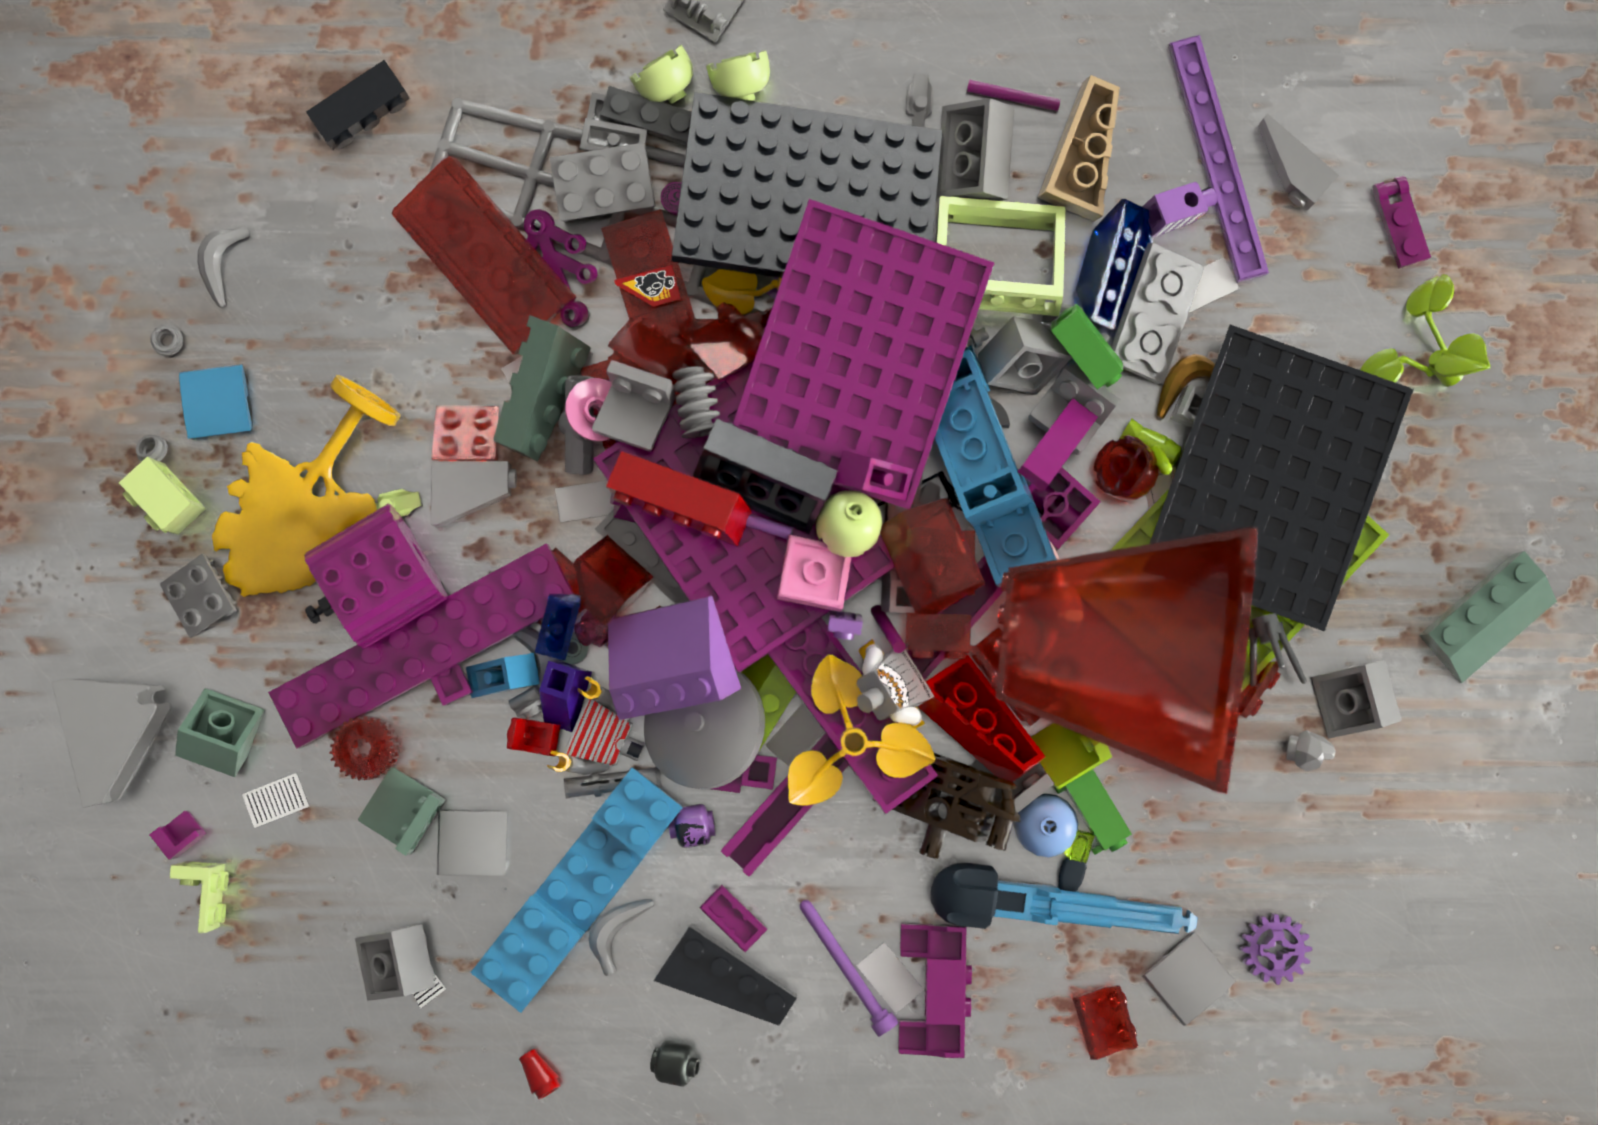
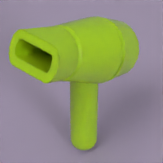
M1131 418L1119 440L1133 445L1134 448L1152 462L1154 461L1163 475H1168L1172 472V466L1179 460L1181 455V446L1163 434L1143 427L1133 418Z

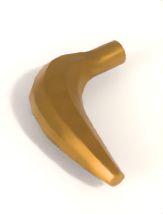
M1197 354L1180 359L1171 368L1164 381L1157 416L1164 419L1183 388L1191 380L1201 376L1210 377L1215 363L1205 356Z

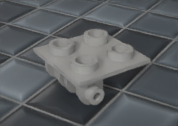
M669 0L663 11L716 43L743 0Z
M204 553L160 583L190 638L224 615L229 616L237 611L235 607L237 602L232 599L228 591H225L228 588L227 584H221L223 577L218 576L219 574L213 565V559L209 560Z

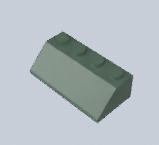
M1525 551L1514 553L1420 633L1419 636L1460 683H1463L1555 604L1557 600L1546 575Z

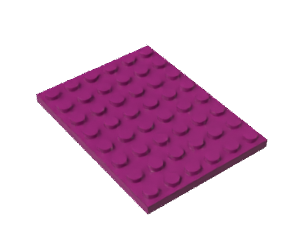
M809 199L733 424L751 434L762 436L781 447L792 449L809 459L822 462L828 467L837 470V472L843 450L914 469L905 501L835 482V479L833 481L835 485L855 490L867 496L910 510L995 262Z
M754 353L706 384L716 388L715 391L707 394L708 398H715L718 403L709 407L710 410L719 411L720 414L711 419L712 423L719 419L733 424L756 357ZM675 404L671 407L651 451L619 441L593 458V461L607 482L621 451L692 477L709 435L697 438H682V435L687 431L680 428V422L686 418L678 416V409L682 405ZM832 484L826 501L833 494L848 489ZM634 503L631 506L624 505L687 599L691 601L708 596L713 597L733 664L738 673L832 611L777 599L787 539L746 526L737 547L723 540L707 536L694 528L680 526L663 515L660 517L650 515L642 510L643 507ZM752 510V515L762 517L780 524H784L782 522H779L775 519H772L768 516H765L761 513ZM816 521L809 534L793 528V536L823 542L822 538L819 539L817 535ZM880 534L872 548L858 557H851L844 602L900 564Z

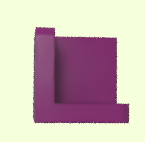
M183 811L166 826L158 827L149 836L168 860L178 858L207 833L189 811Z

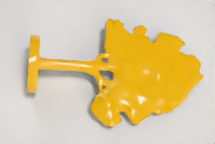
M336 375L331 382V389L351 406L315 460L299 463L293 467L289 464V461L276 456L274 453L263 449L260 444L253 442L248 443L246 451L242 452V465H246L248 468L249 483L239 479L227 486L229 495L239 497L241 513L240 515L227 511L221 513L212 534L214 551L217 552L219 549L230 550L229 560L223 566L225 582L239 587L241 590L240 595L243 597L259 593L268 594L275 591L284 593L287 590L302 589L306 585L311 586L316 580L310 572L304 554L377 510L375 500L370 494L345 493L333 480L332 468L337 455L350 438L364 414L388 426H395L401 414L386 401L348 378ZM305 469L308 471L304 478L299 477L302 471ZM320 476L324 478L326 487L325 495L322 497L315 496L312 493L313 485Z

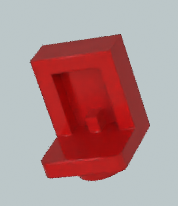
M513 717L507 731V749L555 756L550 753L557 749L561 725Z

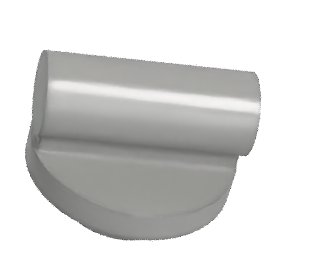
M535 685L509 700V705L515 711L517 717L524 714L525 718L529 719L542 711L540 689L538 686Z

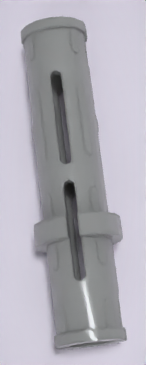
M657 767L637 770L653 784L661 787L660 771ZM629 771L600 775L599 773H592V776L564 778L565 797L567 799L569 797L592 794L595 797H601V793L613 792Z

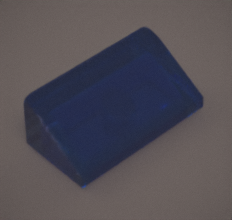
M549 594L534 653L566 660L582 596L576 594Z

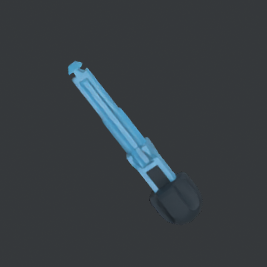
M955 863L944 868L937 874L931 887V903L937 915L945 922L973 928L986 929L991 925L993 917H1002L1050 925H1058V922L1106 928L1116 926L1179 934V929L1184 926V930L1187 933L1196 929L1198 917L1189 910H1187L1186 916H1183L1182 907L1121 900L1116 899L1115 896L1065 891L1053 885L998 880L997 872L993 866L974 863Z

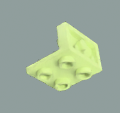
M185 861L171 865L170 878L180 879V885L199 886L202 883L198 933H207L219 928L220 923H224L226 917V904L222 903L223 891H226L228 888L229 873L225 871V864Z

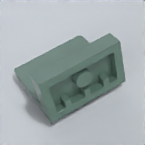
M391 767L358 820L396 844L395 850L407 856L413 853L446 799L397 768Z

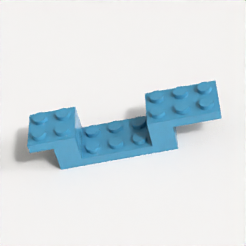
M971 345L964 351L935 435V440L964 516L975 529L995 584L1001 587L1054 565L1058 561L1026 479L1017 472L1019 469L1016 466L988 394L991 390L989 385H987L974 347Z
M632 767L592 817L593 820L539 889L529 897L470 973L522 1013L656 844L683 807Z

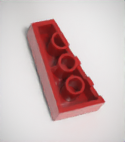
M623 451L620 452L606 485L608 490L614 495L613 499L623 505L631 506L634 503L643 507L642 510L656 517L663 515L680 526L694 528L707 536L723 540L737 547L746 528L747 519L752 514V510L738 493Z
M968 654L925 681L934 697L917 707L995 776L1013 783L1046 757Z

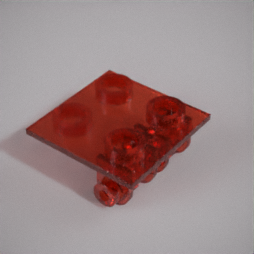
M726 302L721 303L717 307L718 318L683 338L685 343L719 381L753 362L762 339L761 334L732 304H727Z
M436 406L431 460H498L497 442L493 441L498 424L499 406Z

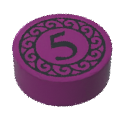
M681 182L667 184L662 189L660 195L663 208L673 215H678Z

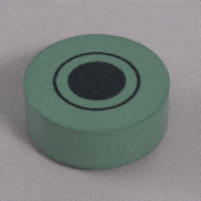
M569 632L559 638L556 651L562 661L568 664H577L587 657L589 645L581 634Z

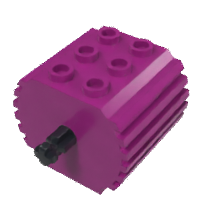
M389 503L304 554L310 572L325 597L318 600L319 607L314 608L312 605L306 607L307 617L313 624H317L321 621L319 615L324 613L328 617L335 613L351 639L362 649L368 648L448 598L440 578L412 531L396 509Z

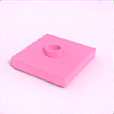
M789 535L777 599L841 612L844 604L851 557H843L832 553L827 549L828 545L822 541Z

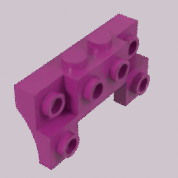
M901 923L900 956L926 958L925 1021L899 1020V1054L965 1058V1017H971V997H966V985H971L972 966L966 965L967 927Z

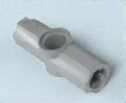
M568 376L565 379V403L569 392L575 385L593 377ZM590 408V409H589L590 415H591L592 417L597 418V417L594 415V408ZM564 411L559 418L558 424L560 431L565 434V472L581 475L592 473L593 441L581 437L571 428Z

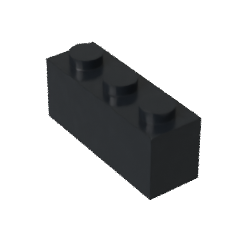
M383 60L306 111L326 143L333 150L336 147L343 148L349 145L354 140L353 136L363 129L368 131L376 127L380 122L379 119L389 112L394 114L404 108L406 101L410 97L386 61Z

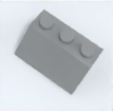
M991 98L943 106L937 199L940 196L994 201L1008 200L1015 107Z

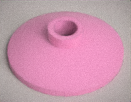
M600 378L583 380L575 385L567 396L565 403L567 421L571 428L585 439L591 441L611 439L593 432L592 426L596 418L592 417L589 413L590 408H595L598 412L600 411L612 386L610 381Z

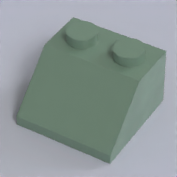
M205 688L178 729L175 756L235 777L248 757L262 720L264 709Z

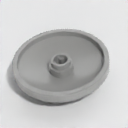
M736 671L741 689L720 701L645 715L644 738L648 753L655 766L668 779L682 786L695 789L718 788L734 781L752 764L763 741L765 714L757 689L742 672L738 673Z

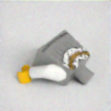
M873 639L859 649V653L864 659L862 665L863 675L857 680V686L862 693L857 698L859 708L866 713L873 711L879 720L891 718L894 722L905 723L915 729L924 725L925 722L922 720L917 706L933 698L934 695L907 651L904 650L902 653H896L892 649L884 654L880 647L875 645V641Z

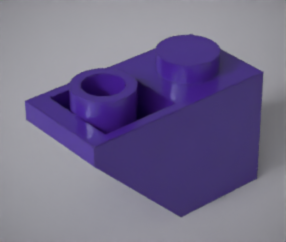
M548 660L539 690L544 722L561 725L560 729L573 732L585 698L578 692V688L582 691H587L589 681L585 677H591L592 671L565 662Z

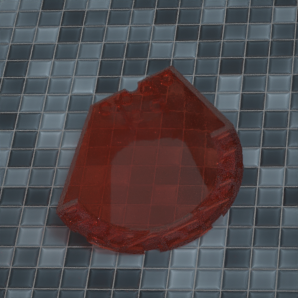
M1247 527L1010 567L1008 572H1003L1001 591L1006 592V600L1004 605L1000 604L998 612V624H1004V632L1001 633V637L996 638L995 656L1000 657L999 669L993 670L991 688L996 689V698L1213 791L1227 794L1233 764L1248 647L1257 559L1258 528Z

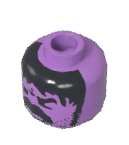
M703 804L682 806L681 811L669 825L670 838H677L678 844L682 848L708 845L711 836H716L712 810L707 811Z

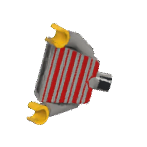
M585 677L591 683V688L588 691H582L578 688V692L587 699L564 753L558 751L550 753L559 757V763L556 766L547 765V767L557 772L567 771L587 775L605 772L610 765L615 766L621 754L638 761L645 743L628 737L633 727V724L629 722L630 718L619 720L610 691L600 686L591 677Z

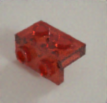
M1120 985L1102 986L1072 997L1091 1060H1098L1121 1050L1138 1048L1137 1032L1131 1022L1127 1009V998L1122 992Z

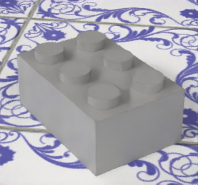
M644 142L549 157L560 221L656 207L646 144Z

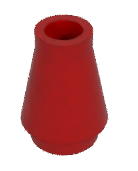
M536 1049L527 1052L519 1058L531 1094H536L539 1100L561 1086L557 1080L559 1076L540 1057Z

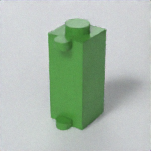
M1078 304L1065 309L1058 318L1051 322L1053 334L1097 390L1103 385L1109 387L1121 378L1122 375L1120 373L1123 372V362Z
M1093 769L1060 789L1055 788L1058 794L1066 790L1098 844L1091 849L1094 855L1108 848L1111 852H1114L1128 843L1126 838L1132 835Z

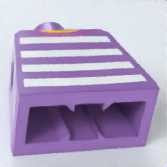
M1197 182L1154 195L1137 211L1148 240L1197 221L1208 212V207L1217 204V195L1212 187L1201 190Z

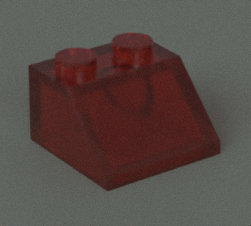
M631 317L610 340L607 346L617 356L639 369L670 379L673 383L672 373L681 369L689 356V352L683 348L686 343L670 333L667 338L656 332L658 326L643 317L640 321Z
M608 535L574 561L581 603L590 611L594 618L601 621L605 626L634 603L654 578Z

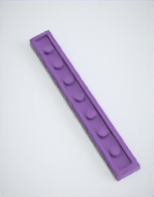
M1197 35L1171 42L1168 45L1207 182L1217 195V204L1214 206L1236 281L1239 283L1267 275L1269 273L1201 37Z

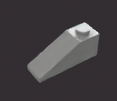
M1267 114L1259 123L1258 128L1284 190L1289 193V199L1296 206L1301 208L1304 206L1309 210L1339 175Z

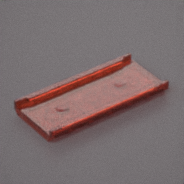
M449 156L442 160L394 207L391 213L513 355L519 353L522 341L527 342L531 328L527 327V322L530 315L549 322L570 301H574L577 298L454 156Z

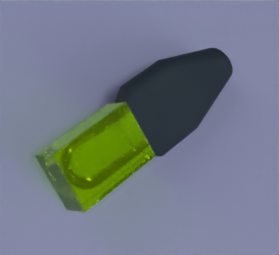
M1081 830L1076 832L1074 842L1068 849L1067 858L1063 860L1060 869V890L1076 892L1082 884L1087 869L1086 863L1095 837L1092 833Z

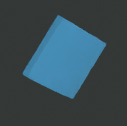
M243 364L179 373L182 408L188 439L251 431L253 427L247 402L249 393Z

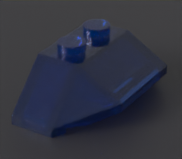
M1121 199L1093 229L1076 286V292L1086 316L1091 322L1109 330H1115L1119 327L1147 244L1153 243L1152 230L1148 221L1150 218L1149 210L1127 199Z

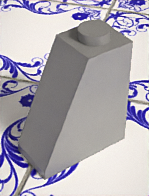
M432 461L431 525L443 527L510 497L511 488L517 487L516 469H512V464L508 461Z

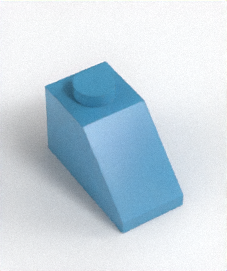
M534 653L503 657L466 667L468 682L473 691L471 698L540 684Z

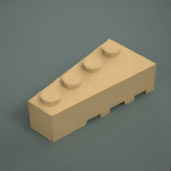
M1090 75L1082 82L1037 198L1056 206H1064L1066 210L1094 222L1103 217L1105 207L1103 204L1108 183V164L1112 152V133L1115 128L1120 87L1093 75Z

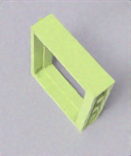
M940 196L935 242L945 246L947 244L948 222L1054 231L1052 285L989 280L979 309L1059 316L1064 289L1066 207Z

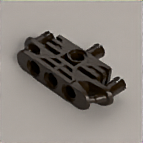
M934 753L935 761L930 765L938 776L927 783V787L923 786L892 809L928 824L919 853L922 855L927 853V857L938 859L946 831L973 842L986 841L988 835L983 832L990 830L991 824L987 820L993 819L994 815L996 816L986 845L989 847L994 845V849L1006 851L1014 821L1021 822V817L1015 810V802L1012 799L1011 789H1017L1016 784ZM997 788L1002 791L1003 800L1001 803L994 799ZM941 792H945V793H947V794L953 795L954 797H951V796H942V797H940V795H941ZM968 802H972V803H974V804H977V805H979V806H982L983 808L978 807V806H975V805L970 804V803H968ZM941 803L947 809V815L944 819L941 818L938 812Z

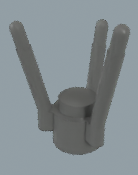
M1268 614L1252 619L1253 628L1247 630L1250 639V685L1253 687L1256 685L1257 639H1260L1261 644L1271 643L1278 667L1283 669L1285 664L1278 640H1280L1300 682L1305 684L1307 681L1284 632L1283 624L1278 621L1277 614Z

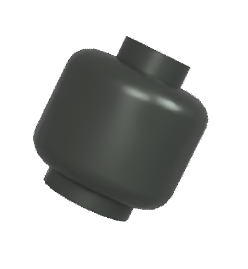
M665 1041L660 1047H656L650 1062V1070L655 1074L657 1081L680 1087L687 1085L692 1077L696 1078L700 1068V1059L696 1058L692 1046L672 1041Z

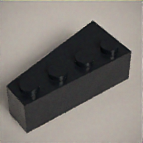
M690 924L654 979L655 982L778 1026L797 999V994L693 924Z

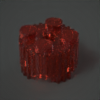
M356 716V718H349V721H344L343 725L339 726L340 731H335L337 736L332 737L334 744L330 745L332 751L329 754L333 755L331 761L336 762L334 767H339V771L345 772L346 777L351 776V779H358L360 781L372 780L385 775L386 771H389L399 758L398 752H400V749H397V746L400 743L396 742L398 736L393 735L395 730L390 729L391 725L387 724L386 721L372 716ZM364 739L371 746L368 756H366V753L359 752V748L363 746L362 741Z

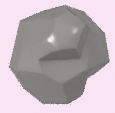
M1305 730L1300 736H1290L1286 758L1287 760L1295 761L1297 767L1310 771L1320 768L1323 760L1334 759L1336 751L1333 744L1327 739Z

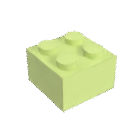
M146 457L119 482L125 489L122 493L125 499L134 507L139 506L147 513L144 519L157 531L160 529L164 533L171 532L179 535L206 510L164 463L150 457Z

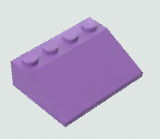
M712 596L608 620L609 691L619 720L720 701L741 689Z

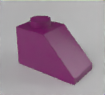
M843 450L835 482L905 501L914 469Z

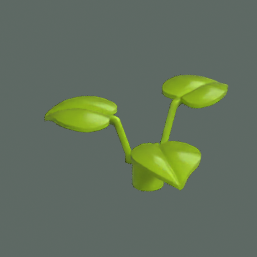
M1442 274L1440 277H1434L1418 286L1410 294L1406 304L1407 311L1411 316L1419 317L1425 314L1427 323L1441 349L1431 354L1429 366L1426 367L1406 356L1398 357V352L1393 348H1389L1372 355L1366 360L1360 370L1396 383L1404 370L1402 363H1407L1425 372L1428 377L1435 374L1440 382L1448 387L1457 384L1464 375L1487 370L1491 366L1487 356L1485 341L1478 334L1470 333L1460 336L1451 342L1448 349L1446 348L1432 319V312L1444 310L1454 295L1453 281L1448 275Z

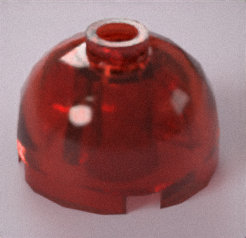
M1126 435L1122 436L1124 437L1123 439L1118 441L1111 440L1105 444L1097 455L1094 471L1097 472L1098 481H1096V484L1104 493L1123 501L1140 499L1153 489L1159 477V468L1155 452L1139 438Z

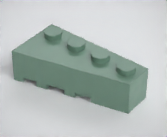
M530 315L527 322V327L531 328L527 342L522 341L518 353L523 355L518 373H512L509 383L512 391L511 398L504 401L493 441L538 462L565 405V379L568 376L579 375L587 361L591 347L561 327Z

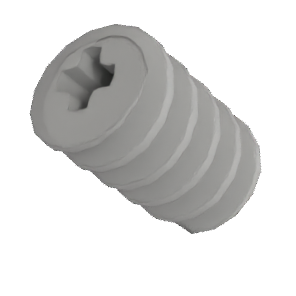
M687 367L674 371L672 373L673 379L678 380L674 384V390L681 393L676 397V403L682 405L678 409V416L686 418L680 422V428L687 431L682 435V438H697L710 435L714 426L711 419L720 415L719 411L709 409L710 406L718 403L717 399L708 398L707 394L715 391L716 388L705 383L714 378V375L704 372L703 367Z

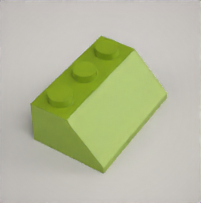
M768 654L741 671L757 689L764 708L765 730L759 751L796 694Z

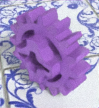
M1272 913L1271 921H1268L1264 916H1260L1259 922L1261 925L1256 926L1250 923L1249 927L1253 932L1251 935H1242V938L1248 941V945L1240 947V951L1248 953V957L1243 960V963L1245 965H1254L1250 970V973L1254 976L1262 972L1261 980L1267 983L1271 976L1273 982L1277 985L1281 984L1282 977L1289 982H1293V972L1300 975L1304 973L1300 967L1301 963L1310 964V960L1304 957L1305 952L1312 951V947L1304 945V941L1310 938L1307 933H1299L1303 926L1301 923L1296 922L1291 926V917L1285 915L1282 921H1280L1276 913ZM1283 928L1291 933L1295 942L1284 938ZM1267 930V936L1261 942H1257L1261 934ZM1276 942L1288 948L1277 951L1276 955L1264 950L1275 947ZM1257 956H1264L1268 960L1270 969L1265 968L1259 962ZM1295 956L1293 961L1285 967V963L1290 957Z

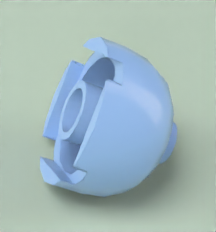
M1046 793L1041 794L1018 812L1021 822L1014 823L1016 837L1024 849L1036 856L1048 858L1061 855L1072 846L1077 837L1079 826L1076 812L1069 802L1058 795ZM1049 820L1053 821V823L1048 824L1046 822Z

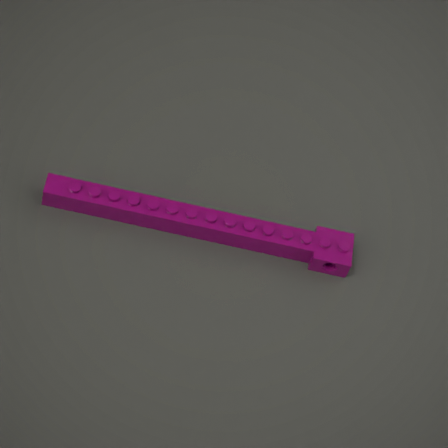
M1062 467L1044 491L1033 483L1029 485L1048 538L1056 551L1101 502ZM985 555L905 643V650L924 680L1012 583L1010 582L1001 587L995 584ZM826 733L810 749L821 752L826 760L839 752ZM843 756L832 764L841 773L849 766ZM787 775L720 852L726 857L729 856L743 868L742 871L750 877L813 805H796L789 802Z

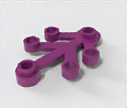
M542 209L532 210L524 219V230L528 237L521 256L515 258L512 262V270L518 276L530 274L533 271L532 259L538 245L543 256L532 286L526 288L523 292V299L526 304L531 306L541 304L545 298L544 289L551 275L563 306L560 311L561 320L569 327L580 326L588 319V309L584 303L574 300L563 269L575 274L577 280L582 284L594 282L597 279L598 272L592 264H583L556 251L552 239L563 243L565 249L571 254L583 252L586 248V240L580 234L573 235L555 226L553 217L547 211ZM536 220H538L541 224V228L539 231H537L535 228ZM574 238L577 239L579 243V247L577 250L574 249L572 246V241ZM521 261L526 265L524 272L519 267ZM585 268L590 272L589 279H586L583 275ZM532 290L537 294L536 301L531 298ZM569 309H572L575 313L573 320L569 317Z

